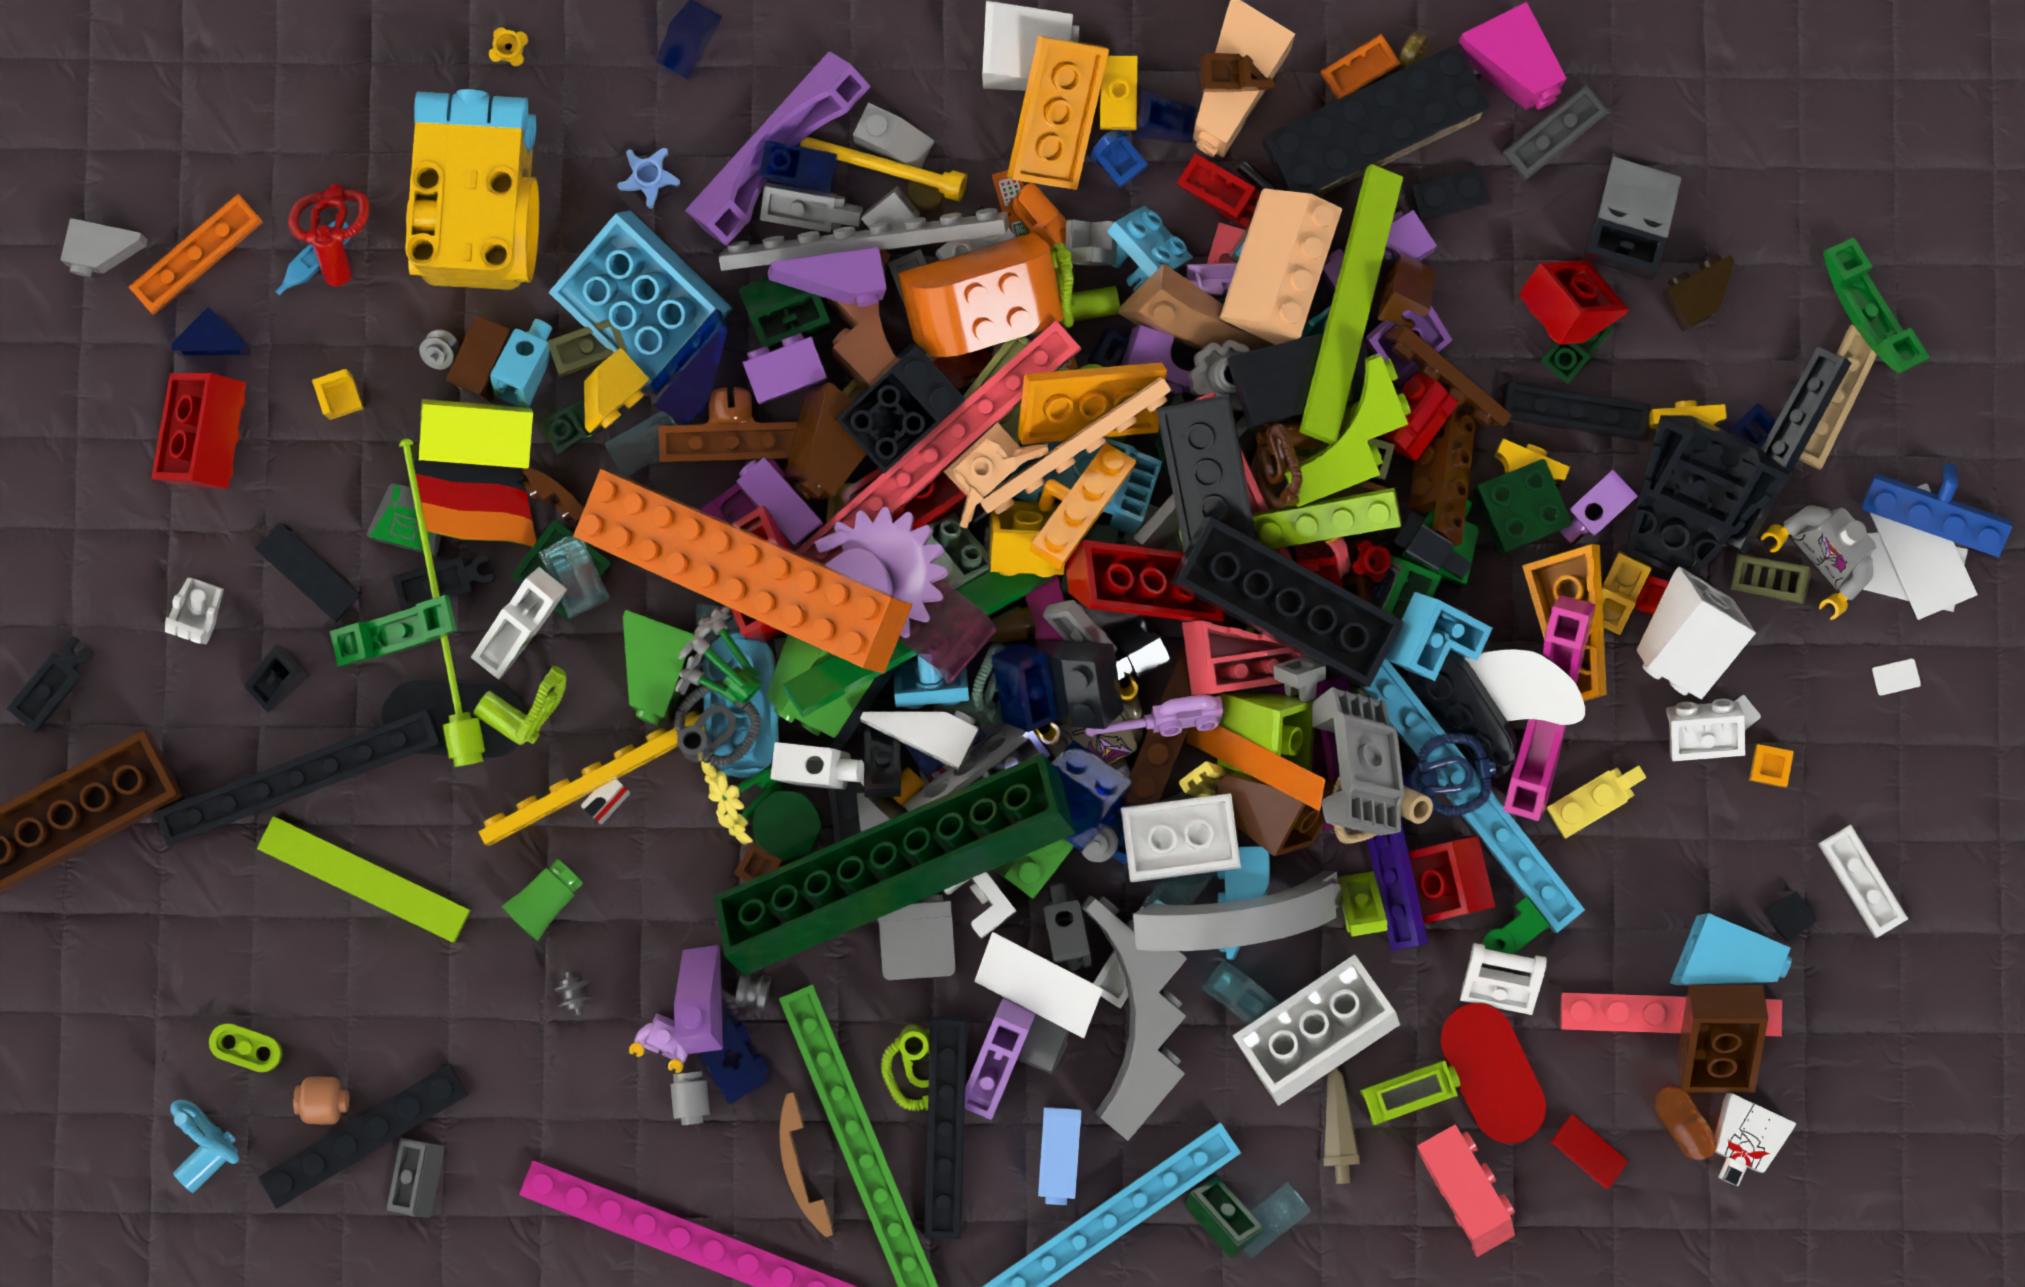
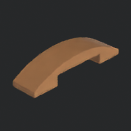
M792 1092L786 1094L780 1119V1149L785 1174L792 1193L806 1217L825 1237H829L835 1233L825 1198L810 1202L791 1131L805 1127L796 1093Z

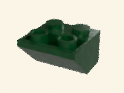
M768 276L738 288L761 347L768 346L770 352L782 348V340L802 333L803 338L806 339L832 328L822 300L818 295L771 281Z

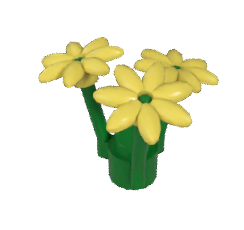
M702 761L701 768L706 774L704 780L706 783H709L710 793L708 798L712 801H720L716 811L718 822L722 826L729 828V834L732 836L736 835L740 843L744 845L752 843L753 840L744 832L746 830L744 827L748 824L747 819L754 813L755 807L775 790L782 788L781 781L770 779L772 763L737 786L730 785L728 787L726 777L730 775L715 769V766H711L710 762L705 764ZM754 784L761 789L766 787L741 815L737 814L736 809H744L743 803L737 799L739 798V793Z

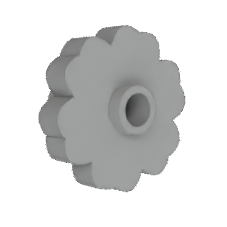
M1228 340L1223 342L1221 346L1217 343H1210L1202 351L1196 353L1194 356L1196 368L1188 373L1191 393L1195 396H1204L1213 391L1216 396L1230 394L1233 410L1237 412L1242 411L1243 409L1227 358L1249 352L1248 346L1238 344L1234 340ZM1224 372L1229 376L1228 382L1224 378Z

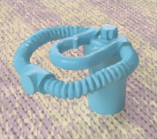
M180 1099L171 1104L170 1111L175 1117L174 1123L200 1146L173 1174L186 1189L194 1193L226 1161L232 1164L238 1163L239 1156L237 1149L233 1145L236 1139L230 1132L226 1131L223 1133L219 1127H216L208 1119L206 1114H203L197 1105Z

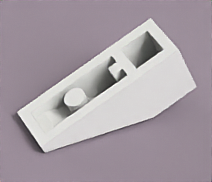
M957 710L954 716L947 712H863L860 717L861 722L959 771L979 734V728L973 726L976 720Z

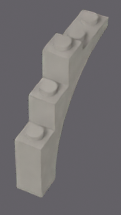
M1089 896L1081 905V908L1101 928L1113 947L1125 977L1130 1005L1129 1036L1123 1063L1111 1090L1097 1108L1095 1114L1129 1141L1185 1074L1177 1067L1181 1062L1178 1057L1166 1047L1161 1051H1158V1049L1186 1017L1179 1010L1182 1003L1167 990L1162 995L1159 992L1187 958L1180 951L1136 950L1134 922L1129 920L1127 924H1124L1115 916L1119 909L1104 896L1099 901Z

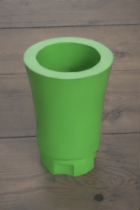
M557 859L550 866L549 870L545 868L529 885L501 907L538 942L549 924L575 896L573 892L583 882Z

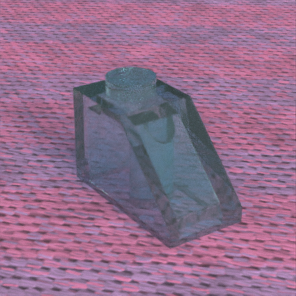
M1224 959L1201 988L1247 1025L1281 1004L1250 977Z

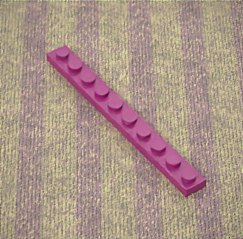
M535 1160L531 1163L519 1194L525 1198L754 1287H859Z

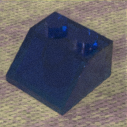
M1073 740L1052 762V765L1061 776L1075 834L1064 839L1082 852L1125 805L1132 781Z

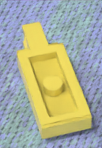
M1636 766L1623 775L1618 767L1612 771L1608 770L1547 806L1546 810L1562 837L1566 839L1628 802V799L1635 796L1630 787L1646 779V776L1640 766Z

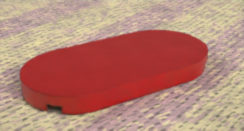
M1482 1003L1467 1004L1454 1010L1442 1027L1440 1047L1448 1066L1453 1065L1455 1067L1461 1084L1459 1090L1477 1127L1483 1134L1501 1143H1518L1530 1138L1538 1131L1544 1121L1546 1100L1509 1020L1495 1007Z

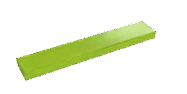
M272 816L257 847L258 850L453 943L456 942L471 911L275 816Z

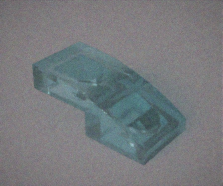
M1289 1182L1285 1183L1250 1211L1265 1229L1243 1250L1250 1258H1254L1275 1239L1287 1232L1311 1212L1310 1208Z

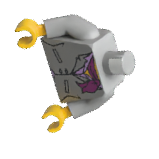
M1809 505L1786 519L1784 526L1779 524L1771 525L1762 535L1761 540H1764L1767 536L1774 537L1777 542L1769 551L1776 552L1786 542L1788 535H1792L1791 538L1827 580L1836 590L1838 588L1840 590L1839 593L1830 595L1819 605L1820 610L1829 603L1835 607V614L1830 617V620H1833L1847 610V600H1853L1872 580L1873 559L1870 556L1875 550L1876 545L1867 534L1865 525L1855 520L1846 509L1841 507L1830 511L1827 508Z

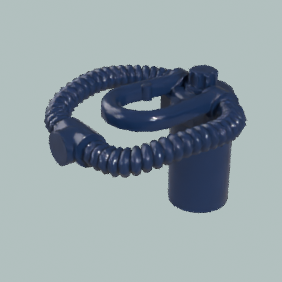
M1446 733L1437 737L1434 736L1433 739L1431 738L1429 741H1426V744H1423V748H1420L1421 752H1418V761H1416L1415 766L1402 769L1403 785L1428 796L1432 800V811L1435 810V813L1448 817L1451 815L1452 817L1463 816L1484 806V803L1487 802L1491 794L1490 790L1492 788L1490 786L1492 783L1490 777L1496 773L1495 763L1490 758H1486V751L1482 743L1474 736L1464 733ZM1446 743H1461L1470 746L1474 750L1475 756H1477V761L1475 762L1478 778L1482 782L1481 790L1474 800L1451 807L1439 803L1434 795L1466 790L1473 780L1471 764L1460 756H1450L1430 763L1426 761H1428V755H1430L1434 748L1443 744L1446 745ZM1457 763L1464 768L1465 778L1461 784L1452 785L1448 783L1446 786H1439L1436 768H1447L1449 764Z

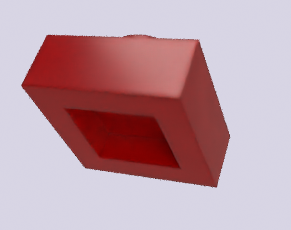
M1648 575L1636 599L1634 609L1642 614L1653 617L1669 581Z

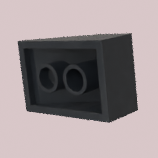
M1040 639L1012 641L1023 708L1070 727L1106 729L1124 711L1114 644Z

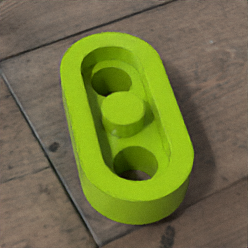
M235 1024L219 1025L212 1031L209 1037V1047L214 1056L256 1072L272 1071L282 1060V1047L275 1038ZM228 1035H232L236 1040V1044L232 1049H227L224 1045V1039ZM262 1047H267L270 1050V1057L266 1061L261 1060L258 1056V1052Z

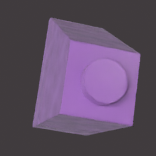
M764 457L758 463L756 460L751 461L740 471L739 475L741 478L737 480L740 489L757 508L765 506L794 551L824 526L817 515Z

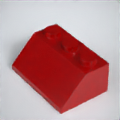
M170 373L151 479L202 488L228 489L229 480L233 474L232 463L235 446L239 440L241 412L246 401L245 389L247 382L213 373Z

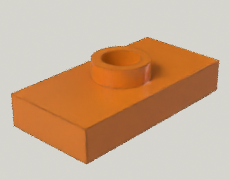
M1380 34L1321 70L1320 74L1338 101L1374 83L1400 67L1401 63L1384 36Z

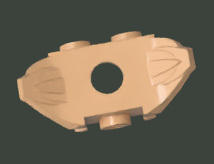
M996 422L944 470V473L967 496L960 527H968L969 522L972 521L976 505L1022 463L1049 454L1048 444L1021 447Z

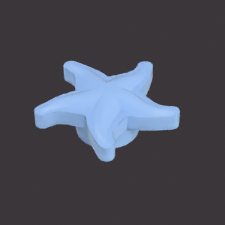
M666 148L660 149L650 158L645 159L636 157L632 150L626 152L633 173L626 181L617 184L620 191L641 190L647 198V207L651 209L654 207L658 188L666 185H672L676 188L680 186L678 178L663 170V160L668 155Z

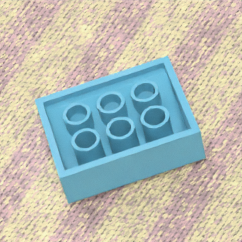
M631 210L615 213L548 292L585 328L589 327L593 331L591 334L601 344L615 353L618 348L611 327L600 331L594 326V324L610 320L611 324L621 332L627 348L626 354L650 379L645 386L651 392L666 380L715 331L733 310L720 295Z

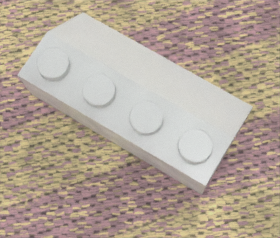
M1354 954L1234 1034L1233 1038L1279 1106L1398 1027L1400 1023L1395 1010Z

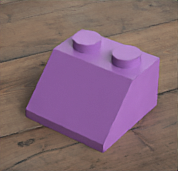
M802 333L782 340L783 347L770 352L768 346L747 353L749 360L743 362L759 406L827 381L812 337L804 339Z

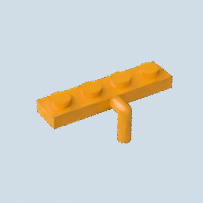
M1105 442L1072 489L1055 479L1046 481L1038 503L1039 508L1042 511H1050L1056 498L1062 502L1033 540L1029 551L1061 570L1132 472L1136 460Z

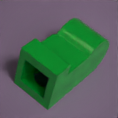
M1524 897L1513 905L1519 914L1501 929H1492L1483 936L1481 944L1485 945V949L1514 954L1550 925L1528 897Z

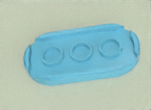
M740 631L728 632L750 665L760 673L757 679L763 683L750 700L760 713L761 721L759 722H761V729L758 730L759 734L755 738L756 741L751 745L752 747L749 749V752H746L745 756L743 755V758H740L735 763L732 762L731 765L724 766L723 764V766H719L718 764L716 767L727 775L746 778L759 773L772 763L775 742L779 743L778 715L774 712L777 706L766 696L776 669V660L766 642L743 637ZM722 637L716 639L709 648L732 669L739 666L743 670ZM704 655L702 671L705 673L704 676L713 681L716 679L718 682L720 680L724 681L727 675ZM715 691L709 692L703 696L704 711L711 706L721 705L730 709L736 719V728L732 736L714 751L716 756H726V754L729 755L732 751L735 752V749L740 747L739 745L742 744V741L746 738L745 736L748 735L747 732L751 725L750 718L746 711L739 709L723 695ZM715 713L706 721L707 725L705 726L707 738L714 742L717 739V735H722L727 730L729 721L724 714Z

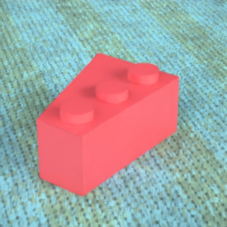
M1202 620L1182 623L1191 695L1214 694L1282 684L1274 680L1273 666L1304 657L1264 634H1255L1238 628L1219 626Z
M1455 1124L1417 1145L1422 1161L1441 1195L1445 1197L1455 1214L1454 1218L1459 1227L1462 1226L1471 1241V1248L1476 1257L1515 1236L1510 1217L1515 1211L1505 1194L1497 1195L1491 1185L1496 1182V1179L1486 1162L1479 1165L1473 1154L1478 1149L1467 1131L1461 1134Z

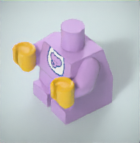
M656 1013L653 1022L646 1024L637 1032L634 1043L629 1047V1053L632 1055L636 1053L637 1057H641L645 1052L644 1048L656 1053L662 1051L663 1056L672 1059L668 1063V1069L671 1071L675 1069V1073H680L684 1068L683 1064L688 1054L675 1039L674 1020Z

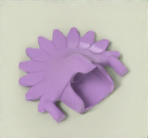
M883 507L875 521L872 522L863 510H859L856 514L854 529L842 522H836L834 525L836 532L816 540L815 545L820 554L842 546L844 552L827 562L825 566L913 604L900 634L903 638H908L910 636L909 618L928 622L930 616L923 603L938 602L943 599L942 593L932 583L948 575L945 567L933 564L944 553V548L939 544L926 545L932 534L930 526L925 525L912 531L914 517L910 512H906L897 521L893 522L888 507Z

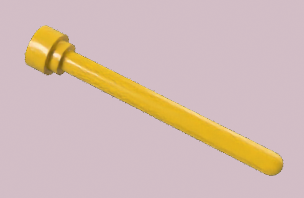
M806 137L799 142L800 148L804 151L939 189V193L944 194L945 198L960 202L966 188L967 174L952 170L950 173L944 172L942 175L811 137Z

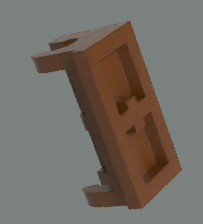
M1401 253L1384 279L1378 319L1383 322L1386 319L1399 326L1413 329L1415 322L1412 319L1405 318L1402 313L1410 310L1417 315L1426 317L1431 309L1436 270Z
M475 315L445 381L457 386L458 389L491 403L494 398L490 374L513 331Z

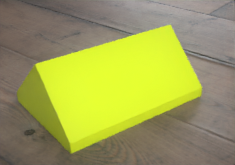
M422 399L419 460L529 468L533 411L530 407Z

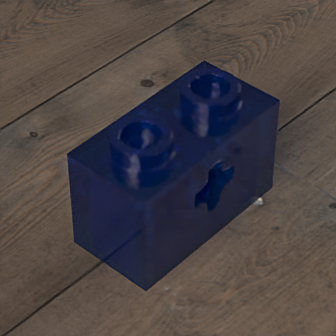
M1018 643L991 655L1003 722L1029 733L1058 720L1046 652L1023 643Z
M731 1018L722 1023L723 1049L699 1053L729 1105L768 1083L766 1074L771 1072L762 1055L758 1053L754 1056L747 1043L752 1039L743 1023L740 1021L735 1024ZM729 1050L733 1053L741 1052L743 1058L739 1060L741 1067L737 1070L734 1066L727 1067L724 1063L728 1059L726 1052Z

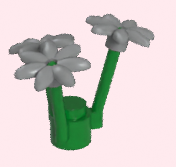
M724 606L720 611L714 609L711 613V618L701 619L699 626L694 632L693 640L688 641L678 655L680 660L686 657L692 649L697 652L695 656L689 657L687 669H683L679 673L681 679L677 682L675 689L682 695L686 693L689 684L697 686L702 684L723 695L732 704L738 700L744 705L761 688L763 683L757 679L760 673L750 665L727 632L728 626L724 620L734 615L730 607ZM712 630L716 635H720L743 670L739 666L732 669L709 648L710 643L703 637L710 634ZM703 654L727 675L723 681L728 686L727 688L704 676L705 673L700 671L703 666V662L700 661Z

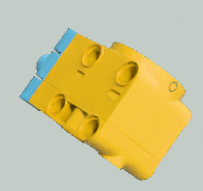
M473 89L458 90L456 94H453V97L450 93L417 91L414 106L415 130L412 170L406 212L407 232L405 250L409 259V274L420 275L425 282L433 286L512 290L518 287L521 282L530 283L535 271L538 248L539 190L536 177H531L533 146L536 138V115L528 114V98L494 96L492 99L489 93Z

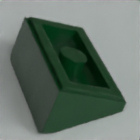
M1218 1176L1191 1191L1186 1201V1209L1230 1258L1238 1255L1265 1229Z

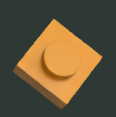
M1760 744L1755 745L1749 781L1786 788L1788 786L1794 751Z

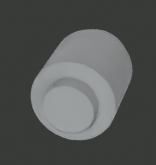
M702 1071L673 1074L674 1083L670 1084L673 1118H681L682 1125L704 1123L703 1116L710 1115L707 1080H703Z

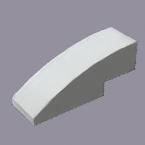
M538 567L525 578L510 603L501 610L471 658L498 680L502 678L544 624L567 589L542 568Z

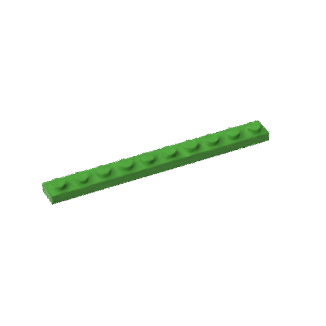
M812 984L779 998L898 1287H939L814 985Z

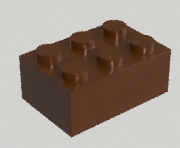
M1688 985L1677 1054L1681 1092H1755L1768 1023L1763 985Z

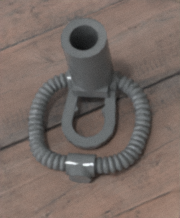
M717 679L714 680V682L720 684L721 686L725 688L728 687L723 683L722 680H720L719 682ZM702 685L696 688L695 691H692V694L690 693L689 697L687 696L686 700L684 699L683 703H680L676 711L674 726L677 727L675 731L678 735L677 742L683 756L691 762L703 761L705 764L710 762L711 765L714 764L715 766L718 764L719 766H723V764L724 766L731 765L732 762L735 763L740 758H743V755L745 756L746 752H749V749L752 747L751 745L756 741L755 738L759 734L758 730L761 729V722H759L761 721L760 713L750 700L744 705L737 700L734 704L739 709L746 711L750 718L751 725L747 732L748 735L745 736L746 738L739 745L740 747L735 749V752L732 751V753L726 754V756H716L714 751L734 733L736 719L730 709L725 706L715 705L706 709L694 726H684L686 713H688L692 705L713 691ZM722 713L728 718V728L722 735H717V739L712 742L701 728L707 725L706 721L712 714Z

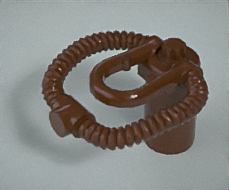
M1302 420L1265 424L1261 431L1256 433V482L1266 501L1277 508L1293 506L1300 501L1298 495L1303 482V476L1294 450L1320 448L1324 443L1299 432ZM1284 451L1292 478L1291 483L1285 487L1279 497L1272 491L1267 479L1272 484L1283 482L1286 471L1285 459L1282 453ZM1272 455L1275 456L1277 463L1276 475L1273 471L1272 461L1270 459V456Z

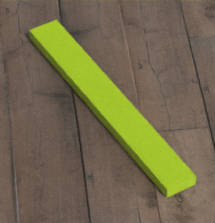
M1373 164L1366 167L1299 429L1300 433L1331 445L1337 442L1403 181L1402 176Z

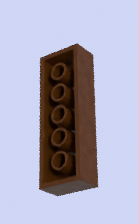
M142 730L0 806V896L154 814L155 811L161 810L185 797L152 733Z

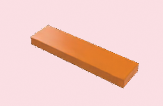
M238 193L129 286L130 290L152 315H156L259 227L263 221Z

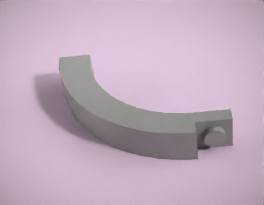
M1324 870L1300 885L1252 899L1201 905L1150 904L1133 914L1136 950L1194 951L1230 948L1272 941L1314 929L1336 918V908L1340 907L1342 896L1341 886L1338 884L1337 871Z

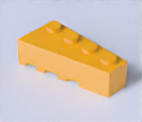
M1590 544L1522 565L1544 640L1552 607L1560 595L1596 604L1577 687L1583 701L1607 695L1600 545Z

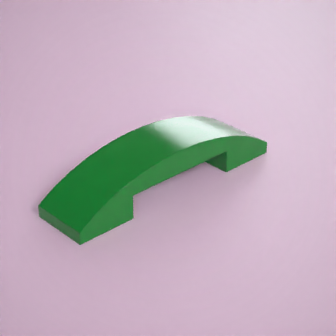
M1853 237L1826 249L1823 255L1834 289L1850 320L1870 348L1898 374L1927 361L1930 357L1912 328L1902 330L1867 273L1873 266L1856 239Z
M443 595L418 603L416 607L391 615L332 630L330 635L337 666H345L410 649L447 636L457 631L449 595Z

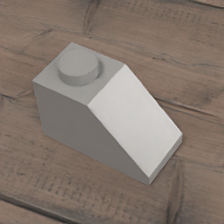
M870 103L867 104L853 133L854 144L886 159L921 169L934 144L932 138L901 117Z
M70 218L60 260L70 267L69 272L86 277H91L92 272L104 274L145 248L148 239L139 232Z

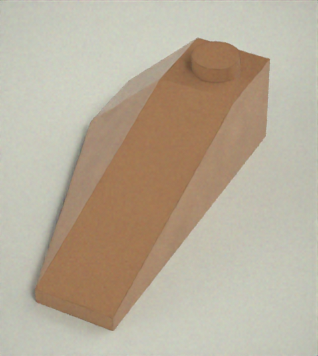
M1163 264L1118 308V313L1135 325H1142L1174 336V342L1201 351L1210 343H1217L1221 346L1223 342L1228 340L1248 346L1250 351L1275 345L1219 319L1223 304L1166 264Z

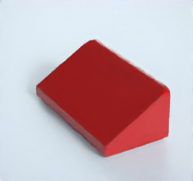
M1573 1113L1549 1140L1554 1147L1605 1190L1611 1187L1629 1162Z

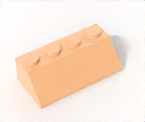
M1263 189L1219 319L1275 345L1299 339L1342 208L1310 193Z

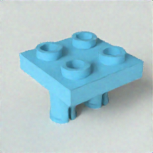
M1145 205L1115 221L1107 230L1108 234L1117 242L1116 265L1111 266L1119 268L1129 256L1139 266L1126 279L1130 287L1135 282H1139L1133 288L1134 291L1163 264H1166L1174 271H1178L1185 267L1193 258L1187 251L1185 243L1180 238L1173 236L1162 224L1160 216Z
M938 644L917 655L918 661L903 662L894 671L896 707L918 709L927 704L941 703L945 706H953L961 703V701H969L965 656L940 659Z

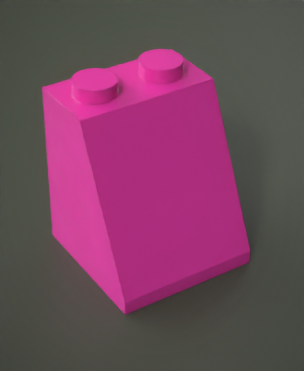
M1527 2L1462 33L1458 42L1470 66L1525 110L1533 106L1540 110L1554 103L1557 100L1555 96L1561 93L1560 89L1567 79Z

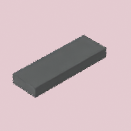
M1585 84L1507 148L1502 155L1526 181L1606 116L1609 110Z

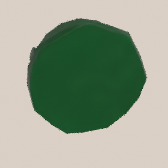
M779 789L768 795L755 807L752 818V833L757 846L783 861L808 854L822 829L820 814L814 803L802 792H795L792 789Z

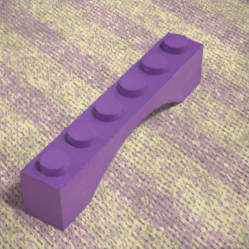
M829 51L685 211L706 233L727 246L751 220L755 203L763 186L783 158L813 131L829 121L846 114L871 86L850 63Z

